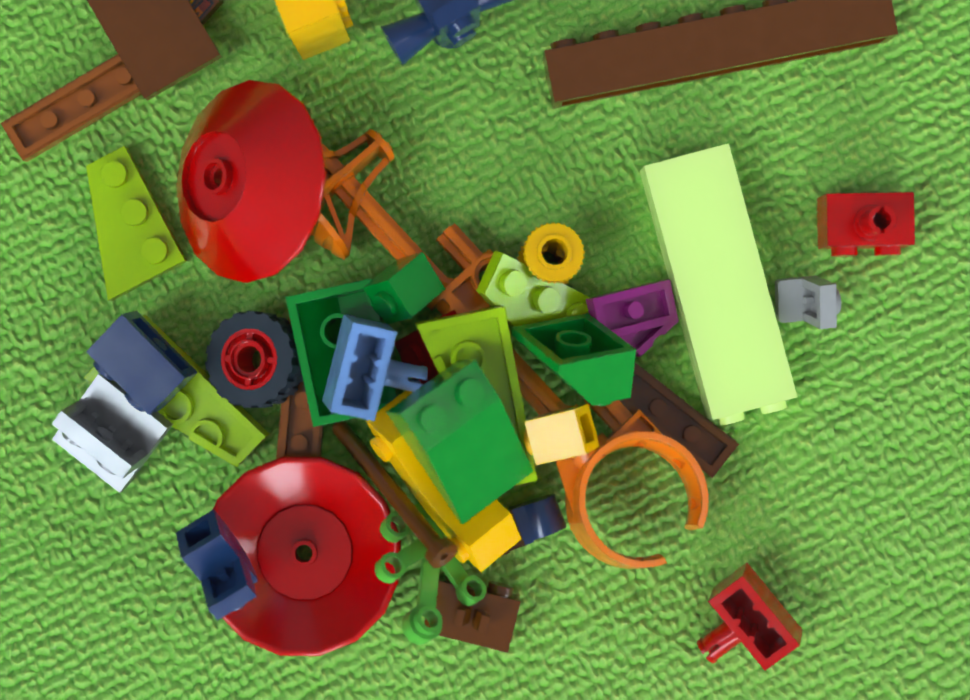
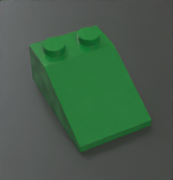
M476 360L456 361L386 411L460 524L467 522L534 472L500 397Z

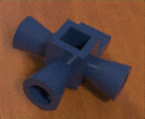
M415 0L421 11L420 14L381 26V30L403 66L432 40L439 46L447 49L462 46L477 34L474 29L480 26V12L515 0Z

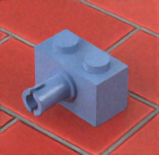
M344 314L322 401L330 412L375 421L383 387L388 386L414 392L424 385L418 379L427 380V366L390 360L397 332L388 324Z

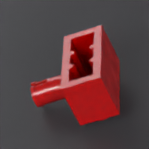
M914 192L830 193L818 197V249H831V257L858 256V249L874 248V256L901 255V248L915 245Z
M745 563L713 588L708 602L724 622L705 637L697 640L701 653L704 654L707 651L710 653L706 656L709 662L714 664L720 657L742 642L766 671L800 646L803 629L748 563Z

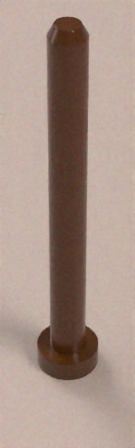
M346 421L335 422L332 425L334 435L427 549L425 559L433 568H440L450 562L458 550L455 543L449 537L441 538L349 424Z

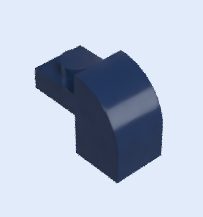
M214 509L176 532L181 559L201 581L207 609L217 621L232 611L241 609L247 602L257 597L253 584L258 581L254 568L235 535Z

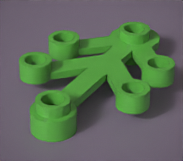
M416 500L415 507L438 535L443 538V531ZM397 512L389 514L380 524V532L383 538L393 543L399 542L410 531L408 525ZM390 522H394L399 526L400 533L395 532L391 528ZM419 539L398 553H386L376 562L375 574L380 581L388 584L393 583L405 573L408 567L422 559L417 606L404 616L402 630L409 641L417 645H424L437 637L442 630V616L436 609L440 568H433L425 559L427 549ZM455 556L450 562L441 567L455 587L456 596L462 604L473 606L485 597V583L477 576H469ZM469 560L465 562L468 565L474 566ZM385 562L394 566L395 574L390 573L386 569ZM466 585L474 589L475 597L468 593ZM422 616L428 620L430 627H427L422 622Z

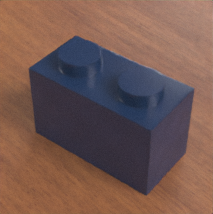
M137 310L121 314L86 351L95 360L93 362L95 369L106 379L114 380L125 391L124 396L135 409L141 412L145 411L148 415L163 409L198 373Z

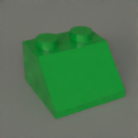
M585 313L512 327L511 335L592 406H607L613 401L631 398L636 349L590 314Z

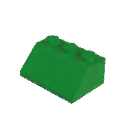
M373 278L285 297L313 427L358 418L330 412L322 400L343 315L385 323L382 317L374 311L371 300L363 289ZM393 348L390 360L396 361ZM384 386L377 412L403 393V390Z

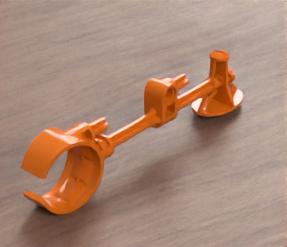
M369 129L362 136L335 152L330 151L322 144L326 181L321 208L327 204L338 233L320 212V216L310 234L314 236V242L322 248L330 250L338 258L345 260L350 255L354 220L357 217L396 260L423 252L367 191L380 172L395 159L390 143L385 141L379 132ZM363 143H368L369 146L347 165H343L338 160ZM378 156L382 161L373 169L365 181L360 184L355 175ZM334 195L349 209L345 234L331 200ZM454 223L445 229L436 241L464 271L456 278L446 277L424 253L445 287V290L434 298L427 307L431 311L437 309L442 315L453 310L456 311V314L491 307L476 290L480 284L479 273L486 270L494 252L489 249L482 253ZM513 349L521 396L539 415L575 407L564 404ZM619 400L613 401L607 406H592L589 403L593 411L613 432L608 437L604 433L597 435L599 448L587 454L555 461L566 493L565 507L570 528L586 551L598 560L611 566L625 569H641L667 564L665 557L661 554L646 557H630L610 549L599 539L590 524L586 510L585 495L588 479L596 464L616 450L627 447H639L660 455L674 467L684 483L688 497V516L684 528L691 531L704 527L708 513L709 496L703 471L694 456L683 445L663 435L640 409L632 414Z

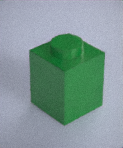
M420 252L396 260L365 285L363 289L370 298L374 311L382 317L386 324H391L415 316L442 293L445 287L424 253Z

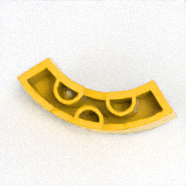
M405 390L377 412L375 421L366 420L374 435V438L370 440V444L384 462L390 461L424 510L443 533L458 547L455 555L456 559L462 564L469 560L482 572L521 540L511 513L497 499L467 522L460 524L386 413V411L412 394L411 391Z

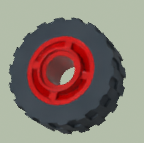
M258 311L238 312L233 314L232 318L223 320L220 323L221 326L213 331L210 337L212 338L210 345H207L206 348L207 362H205V366L210 375L208 379L211 385L216 387L217 393L222 398H227L229 403L235 406L267 408L273 407V404H282L287 401V397L296 393L299 383L303 382L290 321L277 317L276 314ZM256 350L259 351L261 356V363L257 369L254 368L252 363L253 354Z

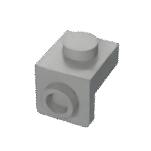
M816 275L777 279L775 281V315L777 321L781 323L805 321L819 329L837 328V314L841 310V296L838 289H836L835 283Z

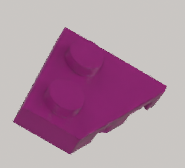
M670 279L659 280L586 299L588 313L636 349V357H641L653 346L654 340L658 336L665 335L679 322Z

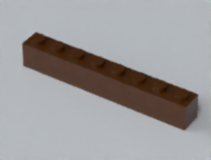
M765 0L760 8L746 10L745 5H734L720 10V16L704 19L703 13H694L678 18V24L661 27V22L659 21L644 23L635 27V33L619 35L618 30L604 31L593 35V41L576 44V39L574 38L559 40L550 44L551 49L544 50L543 64L552 109L887 43L898 34L892 0H796L791 2L788 0Z

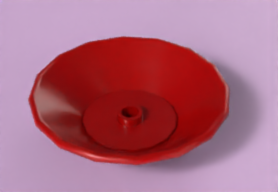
M247 80L220 91L197 115L182 148L176 190L180 223L194 254L216 275L244 283L253 282L278 274L302 252L320 216L326 181L321 136L305 104L280 84Z
M280 457L245 471L217 499L213 509L241 544L258 578V581L253 584L257 597L247 602L241 609L232 611L222 618L244 641L279 656H322L358 641L386 613L400 578L389 584L380 581L375 574V564L386 553H398L401 551V540L393 543L387 541L381 535L380 524L391 514L387 501L359 472L323 457ZM390 522L391 528L399 533L396 524ZM300 545H307L311 548L312 557L310 559L303 560L298 556L297 549ZM385 562L386 569L390 573L395 574L394 566Z

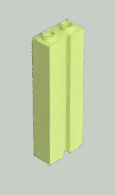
M729 143L645 165L640 170V175L667 275L671 281L677 312L706 418L710 420L719 419L720 425H727L744 420V412L760 408L762 414L786 409V400L797 398V393Z

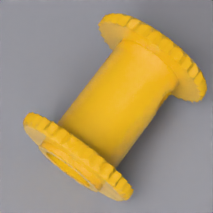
M554 222L551 224L546 223L545 225L541 224L540 227L535 228V231H531V235L527 236L524 246L518 252L517 260L526 264L525 266L529 267L528 271L532 272V276H536L542 282L547 281L548 284L551 282L554 284L557 282L568 284L573 275H577V271L581 269L580 266L583 265L584 245L575 230H572L571 227H567L565 224L561 225ZM545 252L553 254L554 258L557 259L558 265L547 263L542 255Z

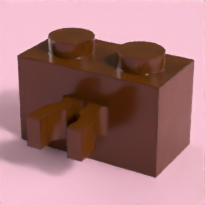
M439 575L436 609L442 616V630L439 636L508 653L521 603L520 595L514 594V587L489 581L485 597L473 606H466L458 600L456 589L446 575ZM466 585L468 593L475 597L474 589ZM425 618L424 624L430 627L428 620Z

